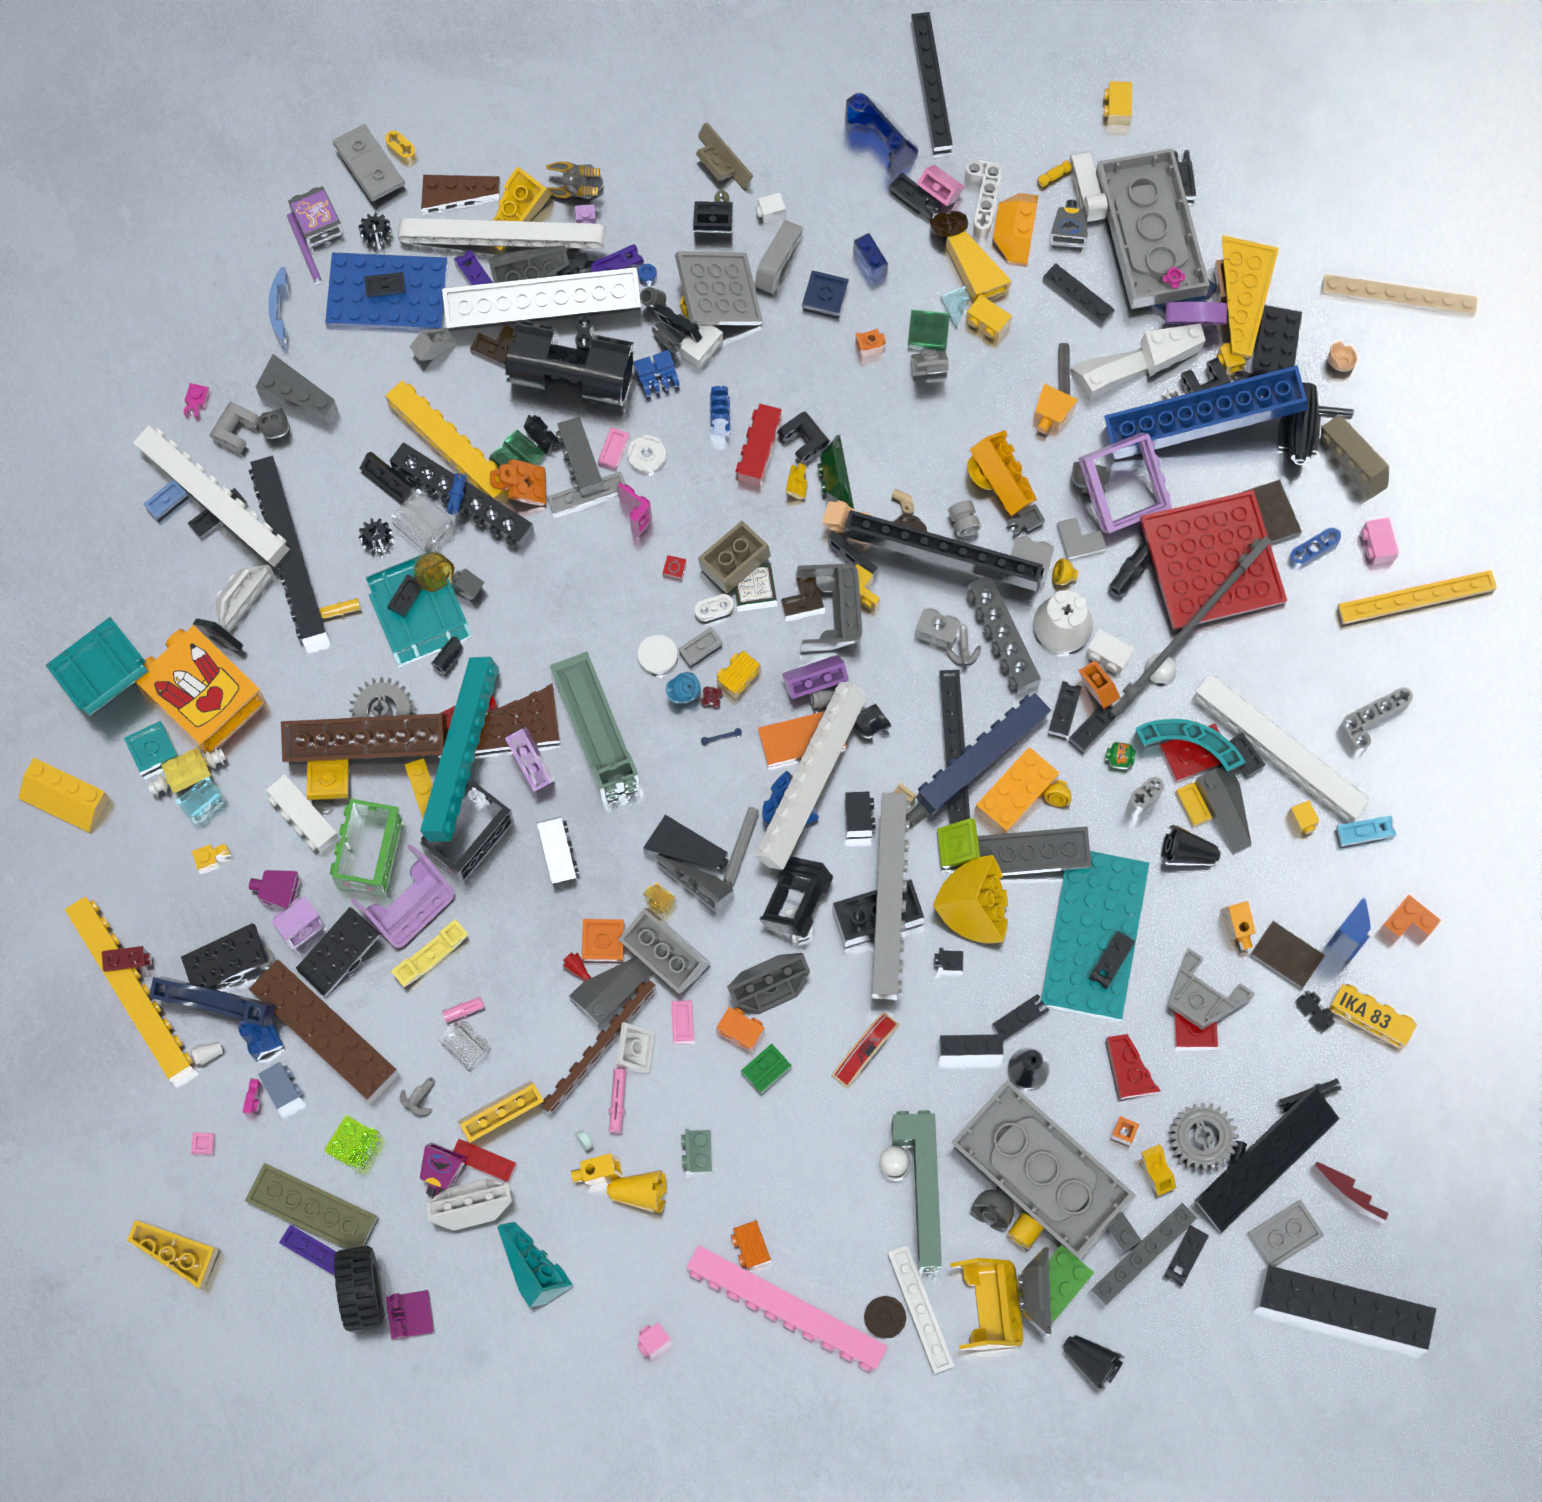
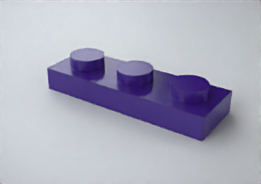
M290 1224L279 1243L334 1276V1254L336 1251Z

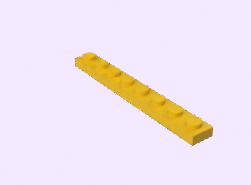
M1487 570L1340 603L1337 608L1344 625L1495 591L1497 585L1492 570Z

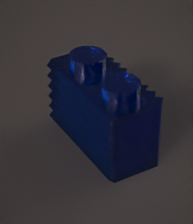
M870 233L855 239L853 253H855V256L863 265L862 268H864L870 280L873 281L887 274L888 262Z

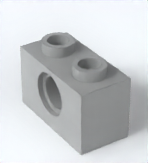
M924 608L915 628V636L952 649L960 630L961 621H958V618L951 615H942L936 609ZM941 624L944 628L937 630L934 628V625Z

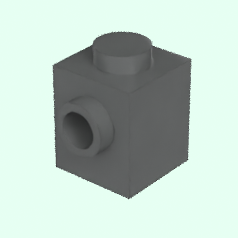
M465 568L454 573L451 578L453 582L450 587L468 600L475 598L485 582Z

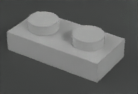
M709 627L678 648V650L691 666L721 646L723 641L714 629Z

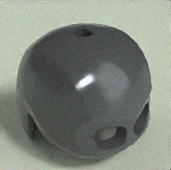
M283 408L264 412L258 418L260 431L267 439L280 438L286 435L289 430L288 419Z

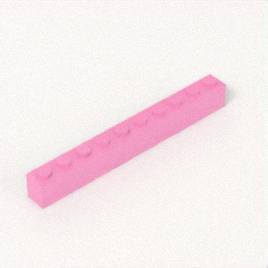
M700 1245L696 1248L686 1267L687 1271H689L688 1275L698 1281L701 1278L708 1281L707 1285L717 1291L720 1288L727 1292L726 1296L737 1301L739 1298L746 1302L745 1306L754 1311L757 1308L764 1311L765 1317L773 1321L776 1318L784 1322L783 1326L791 1331L797 1329L803 1332L801 1336L812 1342L814 1339L820 1341L821 1347L831 1352L833 1349L840 1352V1357L849 1362L852 1359L859 1362V1367L865 1371L870 1372L871 1369L876 1371L887 1350V1345Z

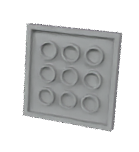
M678 251L675 254L688 316L692 324L760 325L763 322L747 253Z

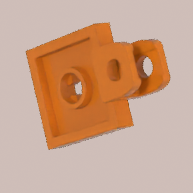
M512 459L508 461V464L499 466V469L490 471V485L495 489L508 490L509 499L537 506L546 504L545 467ZM496 476L499 477L500 482L496 481ZM526 479L528 480V482H529V484H530L529 487H528V484H527L524 480H526Z

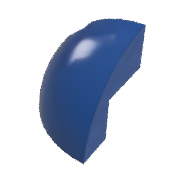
M788 771L784 772L770 788L772 791L770 799L764 801L762 817L769 824L793 778ZM815 806L805 825L819 818Z

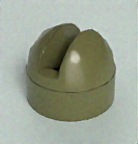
M724 190L718 191L714 196V202L730 201L729 194ZM721 195L724 196V201H721Z

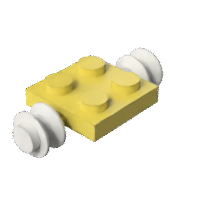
M215 746L214 752L206 751L205 759L197 747L174 759L168 760L161 765L166 777L163 778V776L157 774L156 780L153 781L149 778L150 783L147 786L151 794H156L159 797L160 791L163 790L167 793V784L170 785L173 793H176L211 776L207 766L210 765L216 769L217 763L225 765L223 761L226 760L222 749L217 750Z

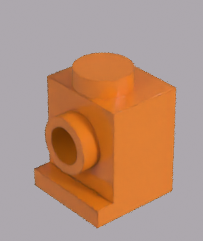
M878 329L861 334L858 332L855 335V343L861 358L883 352L886 340L883 333L879 334Z

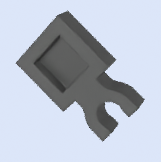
M1036 504L1018 512L1019 518H1012L1007 521L1008 526L1015 524L1018 527L1012 532L1014 536L1019 534L1023 528L1028 532L1045 523V519Z

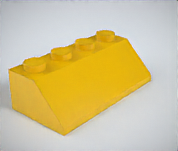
M36 758L32 759L23 775L18 796L19 800L88 833L92 831L110 799L105 791Z

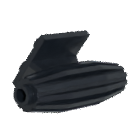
M1302 382L1307 398L1308 410L1281 417L1278 448L1290 449L1291 460L1300 465L1306 464L1311 459L1312 452L1318 453L1321 415H1318L1317 386L1310 382Z

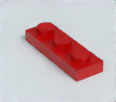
M458 1139L453 1150L468 1157L464 1165L506 1183H509L517 1165L514 1161L461 1139Z

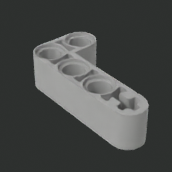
M787 220L783 222L759 263L754 284L756 288L771 294L774 293L778 285L780 272L800 240L803 232L802 226Z
M1399 688L1344 717L1339 730L1353 753L1363 754L1371 744V737L1366 729L1408 708L1413 699L1410 689ZM1380 705H1386L1389 711L1382 710ZM1363 714H1369L1372 720L1365 719ZM1347 722L1352 723L1355 728H1354V729L1348 728V727L1346 726V723H1347ZM1356 740H1362L1365 746L1358 745Z

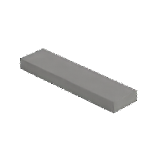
M621 471L601 478L604 486L603 492L582 498L579 491L576 492L575 488H571L547 496L553 516L617 495V485L619 483L626 485Z

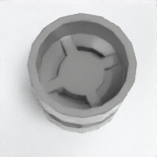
M971 500L958 502L948 509L951 520L955 522L954 528L957 536H968L981 529L978 516H974L976 510Z

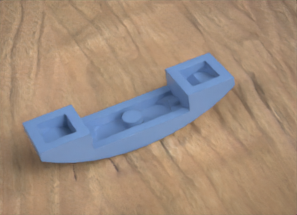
M281 267L273 280L268 304L269 317L275 336L281 346H286V326L284 320H279L280 293H288V273L286 267Z

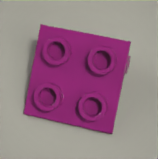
M428 1290L406 1294L395 1293L386 1297L391 1340L434 1333Z

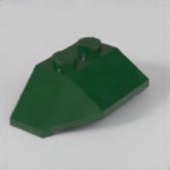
M836 435L820 456V463L817 464L818 475L823 477V481L820 482L821 491L826 493L828 501H843L854 509L841 436Z

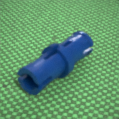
M458 473L454 474L452 489L449 490L450 499L446 512L453 515V511L455 512L454 515L459 514L461 500L465 495L463 490L467 477L463 474H460V477H458Z

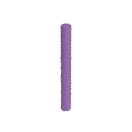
M289 213L287 218L313 280L318 281L321 279V276L294 214Z

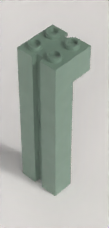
M588 652L550 665L552 676L601 799L612 800L618 797L617 793L619 792L631 793L637 790V787L640 786L638 772L630 753L626 749Z
M920 1110L918 1114H909V1111H897L896 1114H893L891 1120L892 1146H913L918 1273L940 1272L942 1257L935 1113H930L929 1110Z

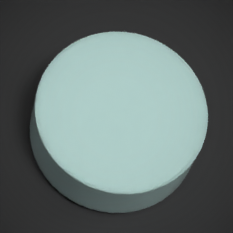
M584 1130L575 1133L577 1141L585 1151L593 1147L591 1139Z

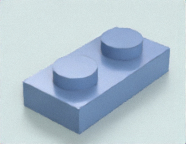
M173 479L143 503V505L158 520L183 500L187 493Z

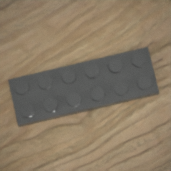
M1088 826L978 836L980 857L993 855L1003 876L1092 868Z

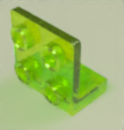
M346 1115L324 1151L360 1172L382 1135L376 1129H370Z

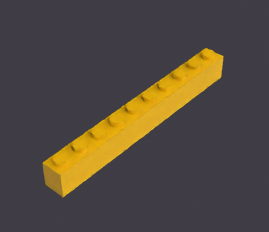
M85 896L65 908V912L169 1081L174 1083L193 1071L194 1069L191 1066L193 1063L192 1058L188 1052L183 1053L180 1047L183 1045L177 1034L173 1036L170 1032L172 1026L168 1019H162L159 1013L162 1010L156 1000L152 1002L149 998L150 990L147 985H141L138 979L141 976L137 969L103 971L102 951L119 949L117 945L120 944V941L114 933L110 934L107 930L110 925L104 916L99 917L97 911L100 909L95 901H89Z

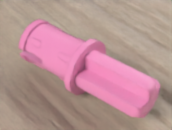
M477 997L465 1003L459 1002V1005L442 1010L446 1023H449L463 1016L466 1018V1015L483 1009L484 1004L482 999Z

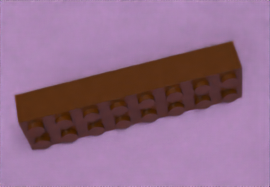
M446 714L281 721L282 762L442 755L447 737Z
M279 959L249 988L252 995L259 1001L275 1004L274 1015L369 1104L399 1075V1072Z

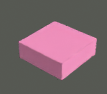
M193 1132L191 1154L213 1155L215 1134Z

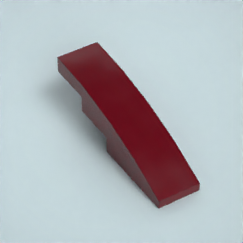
M1316 1162L1313 1165V1171L1341 1199L1381 1224L1386 1221L1389 1213L1369 1204L1372 1196L1353 1187L1356 1179L1320 1162Z

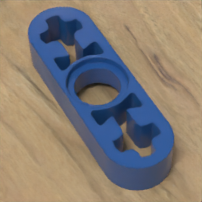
M1328 528L1295 547L1289 556L1290 563L1295 567H1301L1336 547L1341 540L1340 531L1336 528ZM1329 535L1335 536L1334 541L1330 539L1326 543H1324V541L1328 538ZM1310 544H1319L1321 548L1320 551H1312L1310 549ZM1306 550V554L1303 555L1301 560L1299 558L1295 559L1296 553L1301 555Z

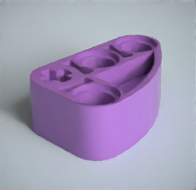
M1169 302L1166 303L1165 323L1179 325L1201 323V326L1227 324V303Z

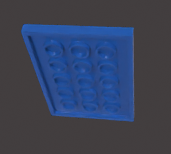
M332 252L325 319L326 326L406 330L442 328L444 313L442 289L446 288L447 257ZM403 272L406 293L367 297L364 276Z

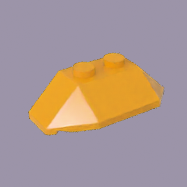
M1018 193L998 203L993 241L1008 263L1027 266L1038 195Z

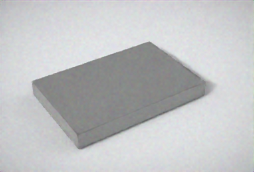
M1301 1199L1247 1233L1267 1265L1274 1267L1324 1236Z

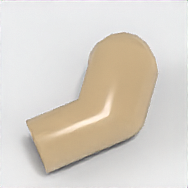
M894 489L891 497L900 501L904 513H912L915 507L912 496Z

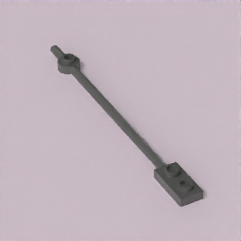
M1265 536L1261 541L1257 539L1251 545L1252 551L1249 555L1246 553L1242 555L1237 561L1240 565L1172 642L1134 684L1128 683L1122 690L1124 693L1123 697L1109 711L1113 716L1116 717L1237 579L1271 542L1268 537Z

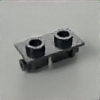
M528 415L523 427L527 434L534 439L538 447L548 455L551 447L555 449L560 443L551 430L546 433L544 432L548 429V426L540 416L533 415L531 417V415Z
M1307 990L1305 991L1306 997L1302 994L1296 999L1299 1002L1298 1006L1301 1007L1306 1015L1314 1011L1316 1014L1310 1020L1318 1030L1321 1029L1324 1032L1329 1028L1327 1023L1330 1022L1331 1025L1336 1023L1333 1020L1335 1016L1329 1008H1323L1319 1003L1322 1000L1314 991L1311 993Z

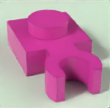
M193 383L189 384L184 400L186 404H189L184 408L185 417H188L190 411H195L194 418H199L200 412L198 408H205L210 392L209 387Z
M250 1078L249 1090L246 1093L242 1111L245 1116L254 1117L255 1112L259 1110L260 1100H258L257 1096L261 1085L259 1079Z

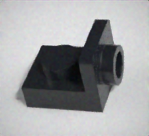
M939 948L938 953L934 954V966H938V972L963 973V951H949Z

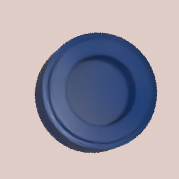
M643 264L639 267L638 278L642 283L651 284L656 280L657 270L652 264Z

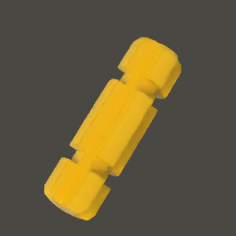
M1065 160L1060 163L1061 165H1057L1047 171L1046 174L1040 175L1037 178L1039 185L1044 187L1049 184L1048 182L1061 177L1063 173L1071 171L1072 165L1070 162Z

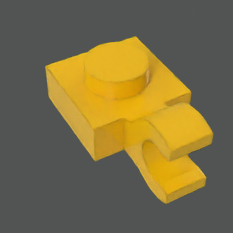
M799 463L798 467L791 465V474L788 475L786 493L799 500L805 499L808 480L804 479L806 466L802 463Z
M209 844L191 851L199 872L219 865L218 858L230 855L226 844H221L215 849Z

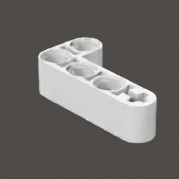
M1090 151L1071 154V170L1081 209H1084L1086 212V222L1105 219L1108 208L1105 193L1100 192Z
M972 159L966 164L965 179L971 184L981 185L973 232L977 237L984 238L990 233L1002 169L996 163ZM990 190L993 193H986L985 191ZM987 207L990 210H983L982 208ZM981 220L985 221L984 227L981 226Z

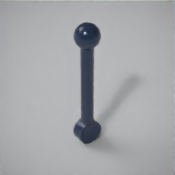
M736 728L734 732L709 738L703 737L701 743L706 745L710 741L734 735L740 737L742 730Z

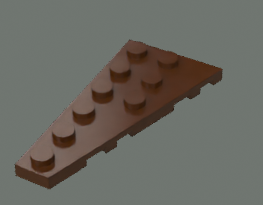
M553 683L547 685L542 690L530 693L529 696L489 712L485 716V724L481 730L480 742L477 745L475 754L510 749L505 737L524 727H527L536 746L560 743Z

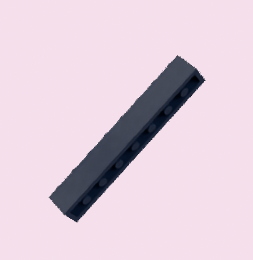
M1036 693L1030 697L1026 695L1019 701L1020 706L1018 708L1012 707L1004 714L1006 716L1004 720L1000 721L998 719L990 726L992 729L990 732L980 734L975 739L977 741L976 744L966 746L961 751L962 756L952 758L946 764L948 768L944 771L942 769L938 770L932 776L933 781L929 784L926 781L917 789L919 793L915 798L931 815L937 812L1047 717L1051 709Z

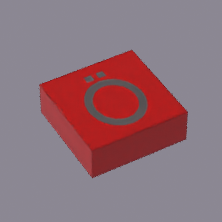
M667 555L662 575L682 580L687 559Z

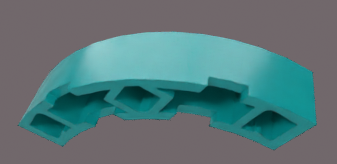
M1163 719L1135 727L1143 745L1146 747L1166 740L1188 741L1200 745L1213 753L1223 764L1227 772L1246 764L1241 753L1226 737L1201 723L1185 719Z

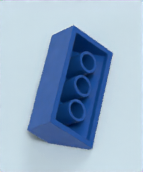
M1365 898L1360 900L1324 947L1327 952L1343 964L1347 959L1352 961L1370 938L1367 933L1371 929V923Z

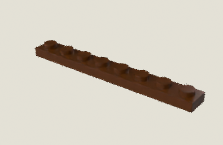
M648 980L646 984L643 982L637 988V995L633 999L629 998L622 1008L624 1010L621 1014H616L610 1020V1027L598 1034L596 1037L597 1042L594 1046L587 1047L582 1054L584 1056L579 1063L575 1062L569 1069L570 1074L567 1078L560 1079L555 1086L557 1088L556 1091L544 1098L543 1106L541 1107L543 1112L548 1116L552 1114L621 1032L622 1023H628L654 993L656 985L652 981Z

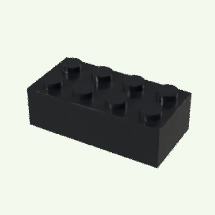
M1264 305L1257 334L1251 377L1295 366L1302 319L1301 311Z
M912 879L907 880L906 892H902V900H906V911L901 913V920H905V929L923 924L924 915ZM877 890L833 903L832 909L845 947L875 938Z

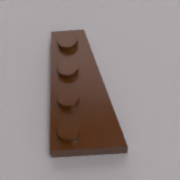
M423 174L421 211L427 212L428 209L433 208L442 209L453 204L462 205L464 202L473 200L477 202L497 198L500 191V176Z

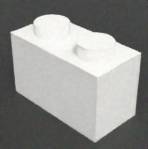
M698 325L700 328L699 332L703 337L698 343L690 338H685L681 342V356L697 368L703 365L723 341V332L713 325Z
M1099 629L1088 646L1086 655H1088L1090 660H1096L1097 663L1100 662L1105 665L1109 671L1121 674L1131 658L1134 648Z

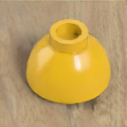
M1060 558L1055 563L1052 571V579L1055 585H1066L1077 579L1078 570L1074 568L1069 560Z
M1057 780L1046 789L1044 798L1053 806L1065 807L1071 804L1072 793L1065 781Z

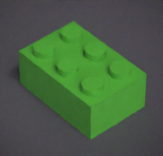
M1063 1245L1049 1259L1051 1324H1053L1095 1273Z

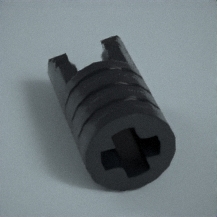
M458 637L449 639L431 662V665L442 674H446L463 649V645L458 640Z

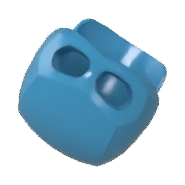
M683 672L667 682L666 694L674 703H688L695 700L701 694V684L694 673Z

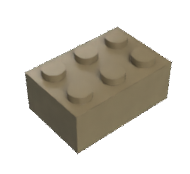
M740 521L699 556L698 561L700 569L727 594L771 557L769 545L747 524Z

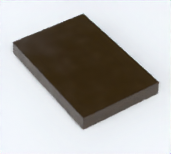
M1280 479L1246 490H1254L1268 538L1271 540L1270 544L1302 533Z
M1272 921L1250 954L1300 989L1304 988L1325 956L1275 921Z

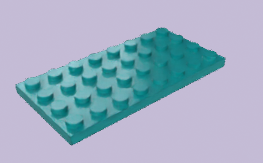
M1090 851L1092 868L1064 870L1040 1002L1043 1001L1046 1007L1122 1021L1150 862ZM1119 931L1135 940V943L1106 990L1101 987L1100 983L1089 980V977L1116 932ZM1103 970L1099 973L1104 977L1108 976V973Z

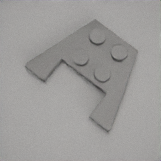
M1187 948L1168 1007L1203 1030L1250 1001L1255 993L1239 983L1229 997L1226 998L1193 975L1203 962V957Z

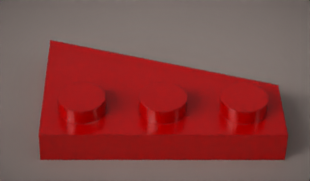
M1123 1034L1107 1037L1106 1042L1119 1099L1160 1093L1161 1090L1152 1080L1148 1068H1145L1140 1059V1054L1129 1035Z

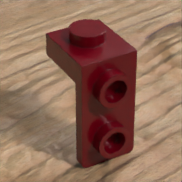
M144 946L102 951L103 971L110 972L138 968L141 973L149 972V965H152L151 953H148Z

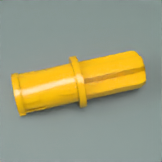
M358 598L344 602L338 601L337 604L321 607L320 614L322 619L337 615L344 616L343 614L361 609Z

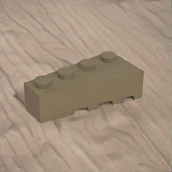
M1340 414L1321 426L1320 438L1322 442L1329 447L1369 500L1388 488L1390 465Z

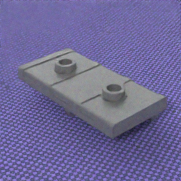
M366 124L333 140L334 147L372 202L405 185L404 179L395 169L393 163L384 153Z

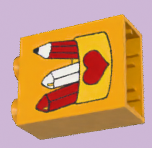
M193 625L187 631L184 629L175 631L166 641L165 645L168 649L157 659L154 656L146 658V662L143 665L149 672L135 683L141 693L192 743L206 754V751L212 753L215 750V746L217 748L266 700L261 690Z

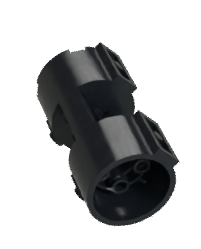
M522 319L516 322L513 336H516V338L509 345L505 375H508L509 378H507L506 382L523 385L533 392L542 393L549 387L551 378H566L572 383L583 382L582 397L583 400H588L590 404L597 405L603 402L620 406L624 404L633 370L634 342L595 335L592 339L590 350L585 351L558 345L556 326Z

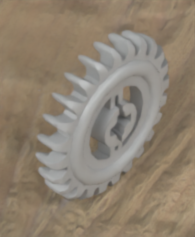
M380 677L379 683H377L376 679L372 678V685L365 681L366 689L358 687L361 694L353 693L357 701H350V704L354 705L355 708L349 709V712L355 713L350 718L369 717V704L378 697V700L371 706L372 714L375 717L391 716L392 707L386 702V696H388L396 704V716L410 715V712L415 711V708L410 707L414 700H408L411 693H404L406 686L399 688V681L392 685L391 678H388L385 683L383 677ZM381 705L386 708L382 711V714L377 711V709L381 708Z
M1204 1102L1201 1103L1200 1108L1194 1103L1193 1110L1185 1107L1186 1114L1178 1112L1180 1119H1173L1177 1126L1170 1127V1130L1175 1132L1169 1135V1139L1175 1140L1171 1143L1170 1147H1177L1174 1155L1182 1154L1179 1161L1182 1162L1187 1159V1167L1195 1163V1170H1198L1200 1165H1202L1204 1171L1207 1170L1208 1165L1211 1166L1212 1170H1215V1163L1223 1167L1222 1159L1230 1161L1227 1153L1235 1154L1231 1147L1238 1146V1143L1233 1139L1239 1138V1135L1232 1132L1237 1130V1126L1230 1125L1234 1119H1226L1228 1112L1226 1111L1221 1114L1220 1106L1213 1110L1212 1103H1210L1208 1108L1205 1107ZM1204 1122L1213 1124L1219 1132V1142L1213 1149L1211 1147L1214 1137L1213 1131L1205 1126ZM1194 1124L1197 1126L1194 1142L1198 1147L1204 1148V1151L1197 1150L1189 1141L1188 1133ZM1200 1124L1202 1126V1134L1204 1133V1136H1208L1207 1143H1205V1141L1202 1138H1200Z

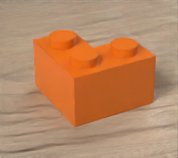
M1408 894L1379 931L1396 943L1408 928L1425 941L1442 920Z

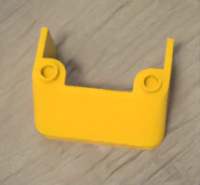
M973 1258L950 1263L952 1268H963L964 1280L968 1285L975 1286L980 1328L972 1331L970 1336L971 1343L959 1345V1349L988 1350L1021 1346L1024 1341L1021 1310H1019V1291L1014 1263L1010 1260Z

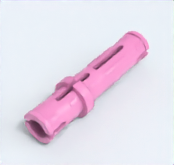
M613 1069L611 1108L608 1109L610 1114L608 1131L610 1133H622V1117L625 1114L623 1104L626 1070Z

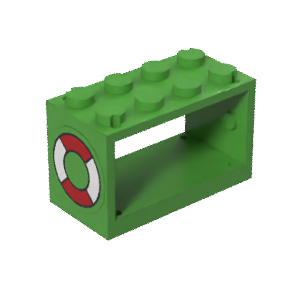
M350 798L349 805L346 804L344 808V816L346 818L344 824H341L339 829L341 839L340 843H337L335 846L334 855L337 856L335 863L331 864L330 875H332L336 886L339 888L385 896L403 817L399 807ZM358 814L387 819L373 880L344 875L349 852L352 848L351 844Z

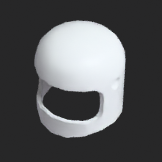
M890 1146L881 1153L879 1159L880 1169L885 1177L893 1181H900L909 1174L911 1168L910 1159L903 1148ZM905 1173L903 1176L898 1177V1178H892V1177H890V1176H899V1175Z

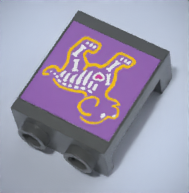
M323 186L312 188L309 192L295 195L288 200L291 212H293L308 247L343 233L341 222Z

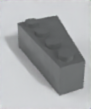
M272 354L255 386L260 397L327 425L330 424L338 409L335 399L274 354Z

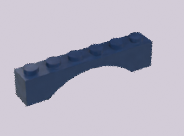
M153 977L149 998L217 1012L259 1026L272 1025L276 1008L275 1004L168 977Z

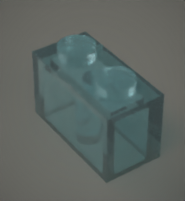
M207 777L176 800V803L191 822L195 824L205 820L208 813L213 809L220 808L226 798L214 782Z

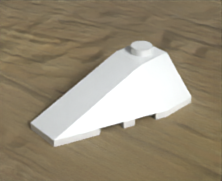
M1142 350L1087 359L1070 369L1090 401L1148 371Z

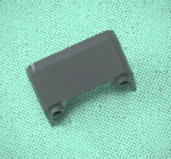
M852 564L797 566L795 578L815 577L816 586L820 591L832 592L835 630L824 631L820 639L802 640L800 651L834 650L858 642L862 636V619L857 568Z

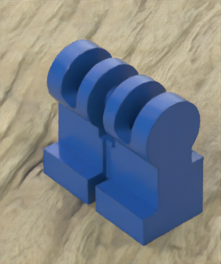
M669 350L652 355L653 364L650 356L633 361V369L639 379L645 397L651 396L649 387H653L656 394L660 393L659 381H657L656 376L661 377L660 382L665 391L669 390L668 381H672L674 387L680 386Z
M719 385L711 388V434H730V396H728V387Z

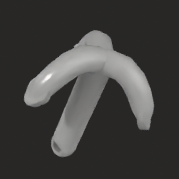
M965 624L960 626L961 657L957 656L949 647L946 648L949 657L958 664L974 662L981 651V646L978 645L972 655L969 656L968 628Z
M429 1077L422 1086L416 1087L408 1100L405 1090H402L400 1103L404 1107L410 1108L412 1113L417 1115L428 1114L432 1111V1108H419L416 1105L435 1083L434 1078Z

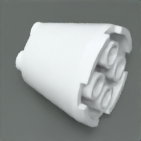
M1073 591L1056 592L1055 595L1045 600L1038 607L1033 620V629L1037 638L1042 643L1041 645L1047 650L1058 654H1069L1084 647L1092 635L1094 626L1093 616L1086 603V599Z

